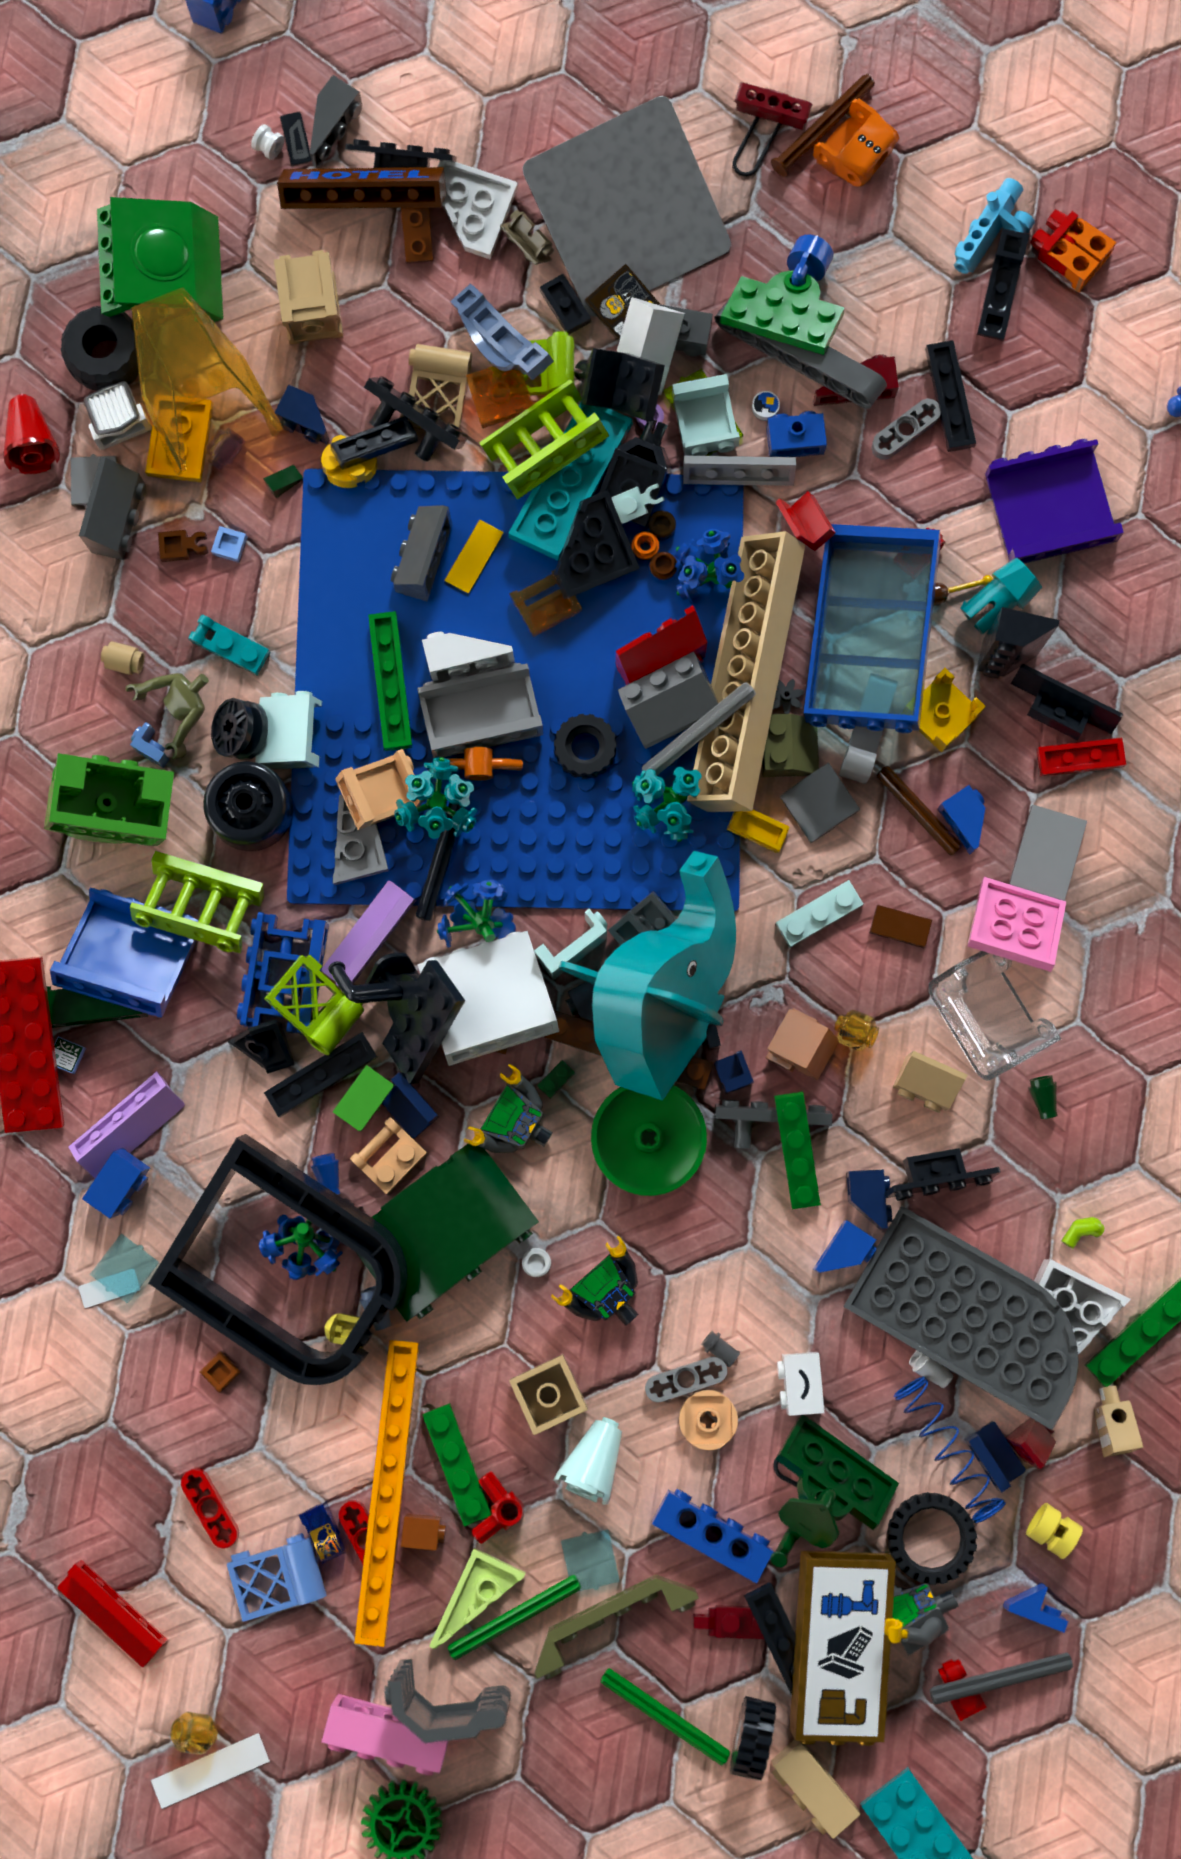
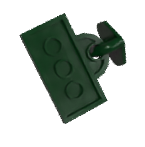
M801 1415L797 1419L775 1458L776 1461L799 1477L797 1483L799 1499L790 1498L779 1511L780 1520L789 1528L785 1532L776 1551L771 1554L770 1560L772 1564L780 1568L786 1566L788 1563L787 1557L800 1537H803L816 1547H829L839 1536L836 1521L842 1520L848 1513L874 1530L879 1525L899 1485L896 1480L805 1415Z

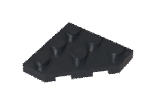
M608 490L586 498L579 503L554 571L564 600L640 569Z

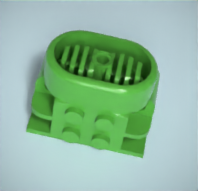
M57 754V762L49 787L44 829L65 833L70 837L80 840L117 844L132 843L158 846L166 839L174 772L138 766V762L132 760H121V763L110 762L109 757L93 755L91 759Z

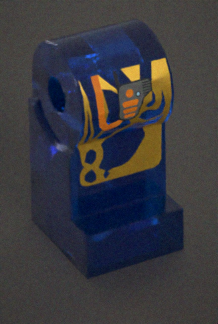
M327 1501L311 1507L298 1515L303 1526L305 1525L322 1563L346 1553L339 1534L340 1531Z

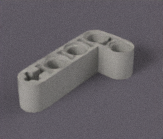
M871 674L859 712L889 714L898 682ZM855 726L839 776L863 784L867 783L876 760V752L883 730L871 731L866 727Z

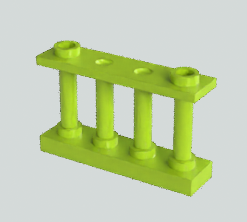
M571 379L479 442L491 462L500 458L508 470V473L502 478L517 500L609 437L608 432L596 413L587 418L577 403L582 400V397ZM568 410L577 422V425L564 434L554 419ZM545 426L554 438V441L540 449L531 435ZM522 442L531 454V457L517 465L508 451Z
M155 851L151 862L153 874L157 875L144 906L131 903L132 921L142 927L148 928L151 926L216 946L224 952L233 951L241 953L242 938L241 935L236 933L248 905L261 906L264 899L263 883ZM174 880L184 885L171 914L156 910V905L167 881ZM200 888L211 893L199 921L196 922L183 918L182 916L194 889ZM224 896L238 900L226 930L209 926L219 901Z

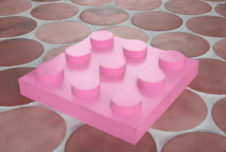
M984 877L979 890L967 947L1051 972L1056 961L1066 901Z

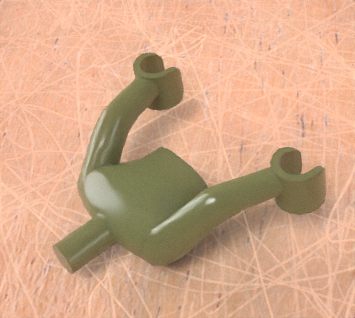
M175 673L156 677L144 683L129 684L125 688L127 692L135 690V696L132 700L136 701L143 700L147 696V692L170 686L167 695L163 698L164 704L175 719L183 720L172 743L165 745L166 750L175 749L172 759L183 758L186 755L187 750L183 742L191 728L204 713L205 706L198 693L209 682L204 674H200L192 683L183 674Z

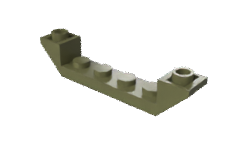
M655 1574L549 1627L534 1674L536 1678L544 1676L547 1680L562 1672L560 1667L564 1666L565 1660L556 1643L557 1641L561 1640L562 1644L567 1643L578 1636L577 1631L585 1627L593 1630L605 1623L603 1618L613 1613L615 1617H619L632 1609L631 1604L639 1600L644 1604L658 1597L657 1591L662 1590L671 1611L678 1609L680 1613L696 1605L694 1601L699 1599L696 1589Z

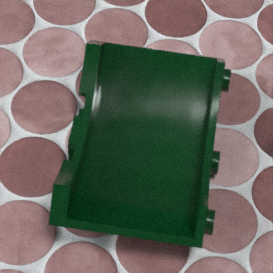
M470 1144L456 1151L440 1166H435L384 1204L381 1210L371 1217L393 1234L404 1253L408 1274L407 1286L404 1296L396 1308L406 1322L416 1315L419 1319H422L434 1309L431 1306L433 1302L464 1278L469 1282L482 1272L480 1266L516 1240L520 1244L533 1234L530 1229L539 1222L484 1148ZM357 1253V1255L365 1264L367 1269L376 1279V1275L373 1271L371 1264L364 1257Z

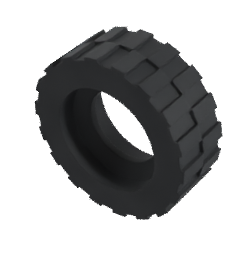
M578 714V716H572L568 718L567 722L562 723L560 730H557L556 739L554 740L555 756L559 766L561 765L566 773H570L575 778H596L599 774H604L607 768L611 767L616 756V736L612 732L611 726L606 724L604 719L601 717L597 718L593 714ZM582 733L592 734L599 742L597 755L589 760L577 758L571 749L574 738Z

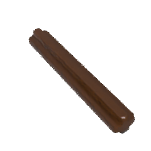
M889 766L883 767L877 773V778L949 855H954L961 848L962 845Z

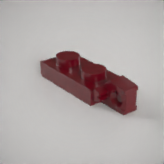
M716 1605V1607L708 1608V1614H693V1629H707L708 1636H715V1638L764 1639L749 1606Z

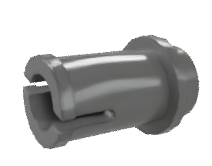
M711 1331L701 1344L705 1347L704 1351L706 1353L710 1351L730 1367L738 1358L740 1352L720 1338L721 1334L719 1332L715 1334Z

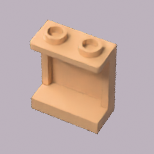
M403 749L396 751L390 757L353 770L352 767L344 769L335 778L358 830L395 817L394 812L398 809L396 800L401 799L403 803L410 801L406 796L408 785L405 783V779L410 774L414 775V767L410 757L405 755ZM416 800L411 802H413L416 807H419L425 800Z

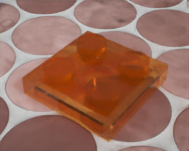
M492 366L466 375L482 429L513 419L533 405L524 376L518 369L502 371Z

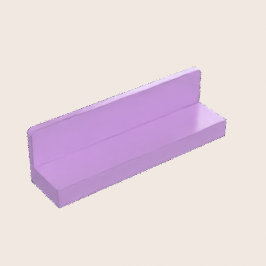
M388 881L322 967V972L335 981L328 968L333 962H343L346 967L345 972L354 984L416 900L392 881Z
M156 1071L69 1146V1149L76 1161L96 1178L113 1151L123 1148L131 1153L185 1106V1103L171 1090L165 1079Z

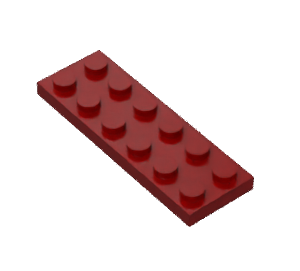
M43 956L0 960V1101L5 1133L62 1128L65 1125Z

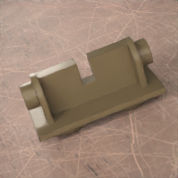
M515 210L510 216L512 221L500 225L508 239L515 243L524 252L525 257L535 265L551 261L549 255L554 251L551 247L552 242L539 229L532 235L531 231L535 224L524 212Z

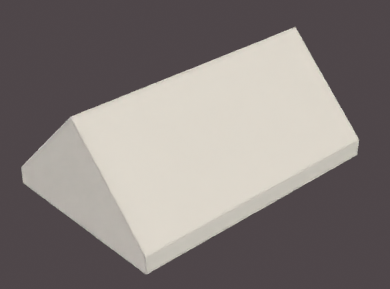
M632 297L617 351L630 353L665 365L659 395H662L685 313Z

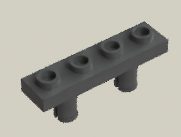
M724 1099L722 1104H715L716 1118L732 1119L735 1122V1148H751L752 1123H755V1121L778 1122L776 1108L768 1107L767 1102L751 1101V1106L739 1105L738 1100ZM809 1105L808 1110H806L809 1132L810 1127L813 1125L832 1126L833 1114L830 1111H826V1106Z

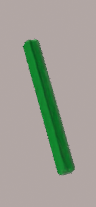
M571 1575L449 1644L448 1652L453 1660H458L580 1591V1581L575 1575Z
M608 1668L601 1677V1684L719 1765L723 1766L727 1762L730 1751L612 1669Z

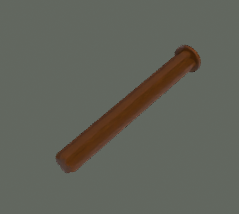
M869 74L862 75L778 158L771 160V166L775 172L782 177H786L788 170L849 111L851 102L854 99H861L874 87L875 81Z

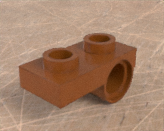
M429 207L401 208L406 263L433 261Z

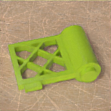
M558 331L554 332L547 339L529 340L531 343L536 342L554 361L543 373L539 374L541 377V387H529L524 382L529 378L526 374L519 378L511 370L499 373V369L493 366V397L507 398L548 395L569 379L575 385L574 338L569 336L567 332ZM507 373L517 381L510 389L500 390V381Z
M300 955L264 999L306 1036L308 1042L315 1049L325 1055H329L363 1014V1003H355L348 1000L344 993L320 971L322 965L311 955L307 957ZM302 965L310 972V984L297 985L296 972ZM291 979V985H286ZM325 986L333 993L327 1003L318 1004L316 987ZM311 987L312 1004L298 1005L297 988ZM291 988L292 1006H283L275 997L282 989ZM312 1007L313 1020L306 1027L299 1020V1008Z

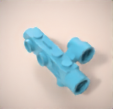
M1006 178L999 190L987 194V206L978 220L974 219L972 221L966 239L960 241L956 247L955 257L957 261L954 267L959 272L968 274V272L973 273L1001 228L1028 234L1034 226V218L1024 211H1017L1014 216L1011 215L1015 203L1023 192V187L1018 181Z

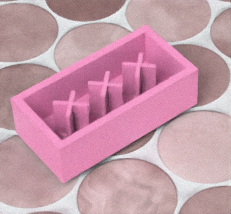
M341 1694L337 1695L330 1707L322 1738V1743L328 1744V1748L337 1752H345L346 1749L353 1750L361 1758L374 1760L375 1757L387 1760L386 1763L388 1765L403 1768L404 1764L416 1767L418 1773L430 1776L434 1772L440 1774L449 1742L448 1740L424 1743L392 1714V1708Z

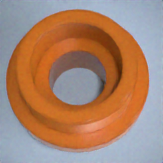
M640 532L633 538L631 548L636 557L648 560L658 553L659 541L650 532ZM642 543H648L650 545V549L642 550L640 548V545Z

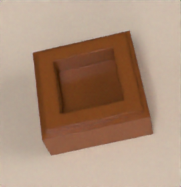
M220 1351L199 1372L221 1393L242 1371L223 1351Z

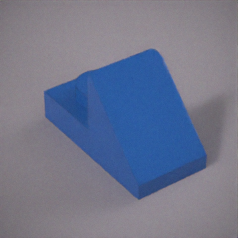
M1043 1583L1004 1601L1003 1607L1007 1611L1065 1633L1069 1621L1061 1616L1062 1611L1046 1604L1041 1609L1048 1588Z

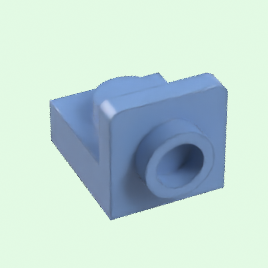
M145 722L142 727L139 726L132 734L130 745L136 752L164 768L170 759L164 753L165 748L151 739L155 729Z

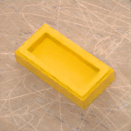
M753 809L752 811H734L727 830L775 853H779L790 827Z

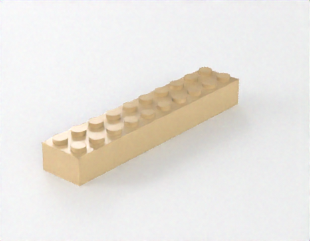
M786 531L741 537L738 555L741 558L740 568L744 573V579L741 582L732 581L711 686L719 703L746 682L754 688L756 695L699 741L693 770H698L702 776L698 783L700 793L696 797L689 795L687 801L707 812L753 810L805 550V544Z

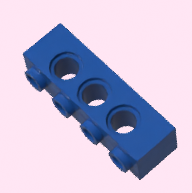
M668 1489L651 1521L652 1525L757 1584L770 1560L771 1554L774 1552L768 1546L770 1541L757 1533H754L753 1536L746 1534L742 1531L744 1526L731 1518H728L727 1522L716 1517L718 1511L702 1503L701 1507L690 1502L692 1497L682 1490L676 1489L675 1492H672ZM685 1511H691L696 1515V1520L691 1526H683L679 1522L680 1515ZM710 1526H718L722 1530L721 1537L716 1541H710L705 1537V1532ZM736 1541L747 1543L748 1549L744 1555L737 1556L732 1553L731 1548Z

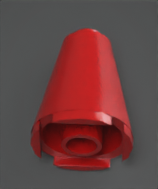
M26 394L16 395L9 401L3 452L4 463L8 469L12 470V467L17 468L21 474H38L51 469L50 464L55 460L58 463L60 460L59 447L35 398Z

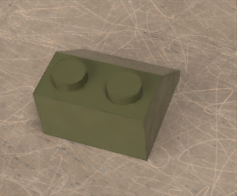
M772 714L762 760L763 777L809 776L818 770L817 727L806 723L803 716Z

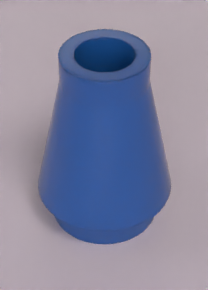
M334 1153L313 1157V1165L310 1167L317 1182L335 1194H340L339 1159L335 1158Z

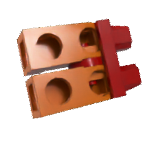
M1055 209L1045 224L1054 233L1050 236L1040 228L1032 236L1030 244L1040 252L1038 256L1040 262L1046 263L1052 270L1063 275L1072 283L1071 287L1080 293L1095 275V272L1097 273L1112 255L1117 242L1085 220L1078 218L1079 215L1071 211L1067 216Z

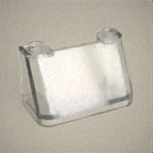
M980 951L931 980L928 990L933 1002L979 1077L988 1081L1061 1040V1037L1052 1022L1045 1018H1039L1035 1021L1031 1018L1004 973L1011 967L1012 960Z

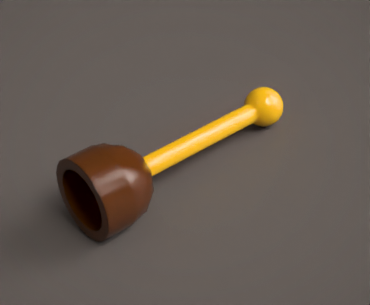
M985 575L981 580L950 588L945 584L936 583L933 606L944 603L949 593L980 585L986 586L993 578L990 575Z

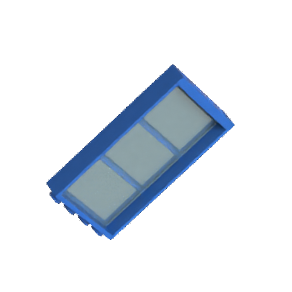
M831 524L836 534L825 542L804 705L806 723H810V725L815 727H825L827 724L838 725L843 729H854L855 726L866 727L871 731H882L886 728L895 729L899 733H911L912 730L919 731L941 544L940 530Z

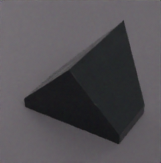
M277 1019L248 1028L228 1041L263 1067L267 1074L295 1065L283 1025Z

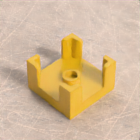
M946 668L924 690L919 732L941 753L986 707L977 697L973 701L967 698L952 683L955 677ZM915 698L906 705L902 715H913Z

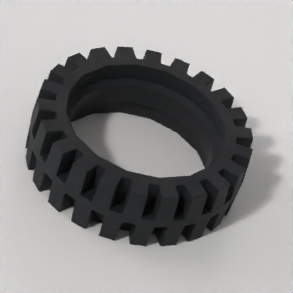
M927 1492L913 1495L910 1499L904 1500L900 1507L896 1508L893 1512V1517L889 1520L887 1531L888 1548L897 1566L906 1575L918 1582L936 1585L937 1583L945 1584L949 1580H955L959 1577V1574L964 1573L968 1569L967 1566L969 1563H972L974 1551L976 1552L977 1532L975 1531L973 1520L958 1502L942 1494ZM931 1508L945 1511L952 1516L959 1527L961 1537L959 1550L954 1558L945 1565L935 1568L920 1566L911 1560L905 1551L903 1542L904 1529L910 1518L921 1510Z

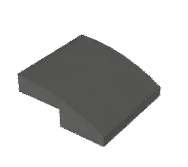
M829 763L801 780L780 796L810 843L830 832L835 826L860 810Z
M652 891L612 925L608 931L622 945L642 932L665 929L677 918L658 895Z

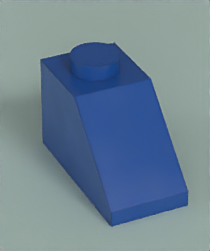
M970 785L942 802L937 808L969 855L979 847L985 814V806L983 805L985 800L977 789L973 790Z
M845 1220L813 1270L821 1273L860 1265L863 1260L868 1263L877 1249L873 1246L876 1239Z

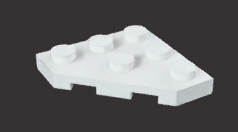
M440 161L438 167H444L447 192L442 206L464 250L491 260L502 231L500 225L506 221L518 189V182L458 162Z

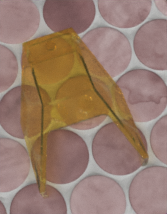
M184 287L131 308L141 398L176 476L182 475L187 470L181 412L185 407L229 389L237 388L261 412L272 437L278 435L283 430L279 419L244 356Z

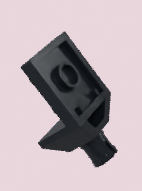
M593 348L588 360H581L576 364L575 368L583 371V373L574 371L575 378L583 382L582 404L612 408L646 421L654 420L665 365L630 353Z
M657 420L646 421L640 438L635 437L615 448L599 493L608 490L610 496L614 497L638 487L642 494L648 487L658 483L659 488L651 491L652 499L657 500L666 474H670L672 470L666 450L661 446V441L668 425L662 422L657 423ZM647 504L648 513L631 521L647 527L655 504Z

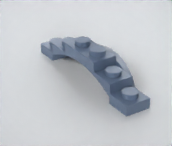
M471 283L450 301L458 311L467 332L479 351L499 370L510 371L518 369L522 374H526L534 380L554 362L536 342L531 343L509 324Z

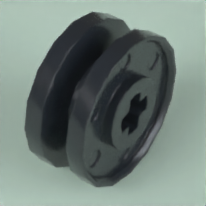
M237 698L227 699L218 707L211 726V739L218 754L245 761L253 759L260 753L268 733V719L262 706L255 702L243 701Z

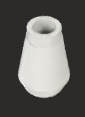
M917 1350L909 1360V1364L913 1367L912 1371L926 1377V1379L939 1385L941 1388H945L953 1379V1374L949 1372L948 1368Z

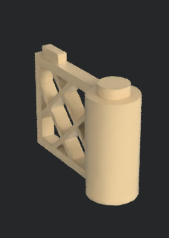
M417 344L416 348L411 349L409 354V365L413 366L409 394L413 397L418 396L417 405L420 406L423 403L425 407L430 408L425 401L439 392L447 404L436 412L440 415L450 408L455 415L454 425L460 428L467 382L472 365V352ZM418 379L430 380L435 389L422 397L417 391ZM435 381L443 383L438 386ZM449 384L460 385L459 395L449 402L441 390ZM455 403H457V409H456V410H455L454 407L452 406V405H454ZM408 418L413 428L423 429Z

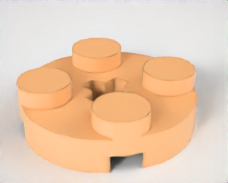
M701 1390L685 1400L679 1413V1425L681 1432L692 1445L702 1450H715L724 1446L735 1434L738 1426V1415L736 1408L728 1397L715 1390ZM706 1411H711V1415L717 1417V1422H713L711 1428H706L705 1423H700V1417H704Z

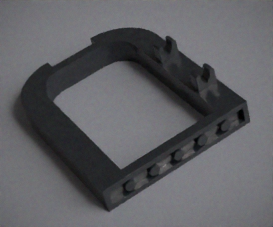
M244 1134L235 1139L148 1284L283 1376L302 1384L324 1385L345 1377L366 1358L369 1352L363 1348L373 1335L369 1330L374 1322L377 1324L381 1322L388 1309L392 1311L400 1304L406 1290L408 1274L401 1246L386 1227L356 1208L355 1204L347 1198H341L299 1170L297 1165L290 1160L283 1159L249 1135ZM236 1172L348 1246L371 1264L376 1275V1289L372 1299L340 1349L333 1352H320L311 1348L183 1261V1258Z

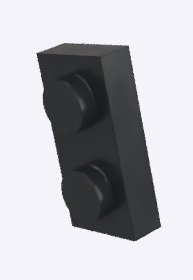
M564 274L540 286L541 294L564 331L569 335L591 323L590 315Z

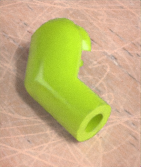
M1094 1217L1077 1219L1072 1223L1061 1242L1074 1249L1082 1236L1092 1235L1100 1237L1104 1233V1225L1099 1219Z

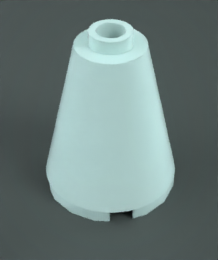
M603 1417L602 1421L595 1420L556 1473L554 1482L559 1485L561 1480L568 1483L566 1490L593 1502H597L598 1497L603 1498L602 1504L607 1505L611 1497L622 1431L618 1429L619 1423Z

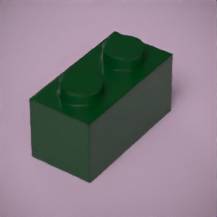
M561 1060L537 1087L551 1099L572 1078L575 1072Z

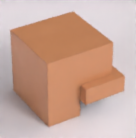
M793 1008L792 1010L789 1009L767 1048L769 1052L765 1058L792 1073L796 1068L799 1072L818 1081L839 1040L829 1028L821 1025L817 1019Z

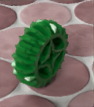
M402 1779L400 1788H397L394 1781H390L389 1792L381 1785L378 1788L379 1796L371 1794L369 1801L372 1805L364 1806L363 1812L368 1816L361 1819V1825L368 1827L363 1830L362 1837H372L366 1845L367 1848L378 1847L374 1855L376 1858L385 1853L387 1855L386 1859H392V1857L397 1859H404L405 1857L407 1859H415L414 1854L419 1859H425L426 1853L424 1849L431 1852L434 1850L435 1845L431 1840H439L441 1834L435 1829L442 1828L443 1821L435 1818L441 1815L442 1811L441 1808L431 1809L437 1799L435 1796L428 1800L425 1798L429 1792L427 1787L419 1793L416 1791L418 1782L414 1781L411 1789L407 1788V1780ZM405 1800L400 1809L392 1810L388 1808L387 1811L381 1809L391 1801ZM413 1804H416L423 1812L426 1826L422 1825L421 1821L413 1816ZM407 1810L405 1817L407 1821L404 1827L401 1828L399 1835H397L398 1821L403 1816L404 1811ZM378 1820L383 1821V1825L391 1830L390 1842L382 1835ZM405 1836H422L413 1844L399 1845V1842Z

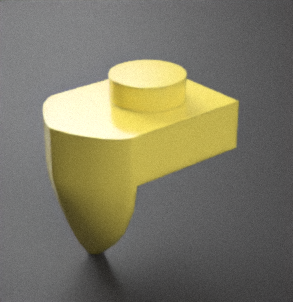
M342 1313L334 1314L324 1326L327 1339L331 1343L343 1345L360 1317Z

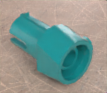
M1018 558L1012 559L993 572V580L968 602L964 600L960 608L965 617L970 620L986 605H993V609L974 625L981 634L989 630L1002 607L1013 609L1015 606H1018L1020 609H1024L1042 589L1035 575Z

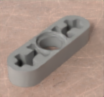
M933 399L920 401L876 434L871 446L873 454L879 459H889L934 426L941 414L938 402ZM923 410H933L932 418L927 415L921 419L919 424L917 419L921 417ZM902 423H909L913 426L914 432L906 436L900 433L898 427ZM894 435L895 439L890 443L889 450L887 448H879L880 441L886 443Z
M712 1356L654 1375L645 1384L646 1395L654 1402H663L720 1383L727 1375V1366L722 1359ZM710 1362H714L716 1366L721 1365L722 1370L718 1372L719 1377L713 1378L711 1374L702 1376L706 1382L699 1384V1375L694 1367L700 1365V1370L704 1371L709 1369ZM682 1371H690L694 1375L695 1381L689 1388H683L678 1384L677 1378ZM673 1374V1383L678 1390L677 1392L671 1393V1387L664 1389L663 1396L658 1397L656 1393L650 1392V1388L654 1387L653 1382L655 1380H659L660 1384H665L669 1382L666 1377Z

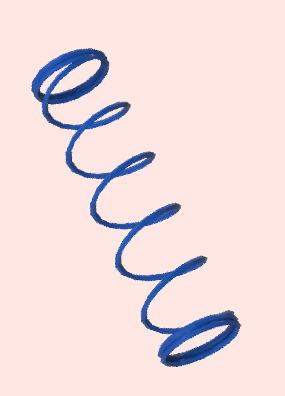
M919 1377L894 1394L895 1400L907 1397L926 1383L917 1397L904 1409V1413H910L931 1405L941 1406L939 1413L920 1432L919 1437L946 1429H956L953 1439L934 1458V1461L960 1453L969 1452L972 1454L970 1461L950 1481V1485H955L975 1477L984 1476L987 1478V1482L982 1490L965 1506V1509H970L983 1503L991 1502L977 1511L972 1517L974 1523L983 1522L998 1513L1005 1506L1006 1502L1001 1498H991L973 1504L989 1484L990 1477L986 1474H975L957 1480L974 1459L973 1451L961 1450L940 1457L957 1438L959 1428L947 1426L924 1433L941 1415L944 1405L939 1402H933L909 1409L921 1397L928 1386L926 1377Z

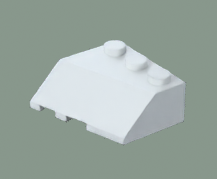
M1051 1259L1043 1260L1034 1280L1054 1297L1065 1312L1075 1334L1078 1355L1092 1341L1093 1337L1113 1319V1316L1131 1300Z

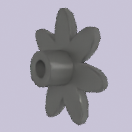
M794 679L790 680L786 687L782 681L778 680V690H776L775 695L777 699L774 701L773 709L783 704L784 713L789 714L791 705L797 708L802 707L800 701L796 698L803 695L804 690H793L795 686Z

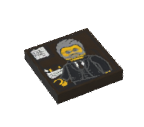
M627 264L623 265L584 300L618 342L621 338L632 297L656 305L660 304Z

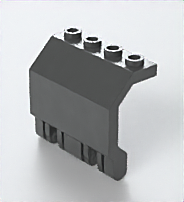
M412 1659L400 1660L397 1668L393 1671V1675H391V1679L388 1680V1686H385L386 1705H391L392 1714L424 1743L474 1738L481 1730L502 1727L506 1721V1714L511 1699L510 1689L501 1685L485 1687L475 1701L434 1706L415 1689Z

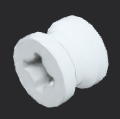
M263 124L255 132L251 141V147L257 152H264L266 158L273 160L281 152L285 138L280 133H273L269 126Z

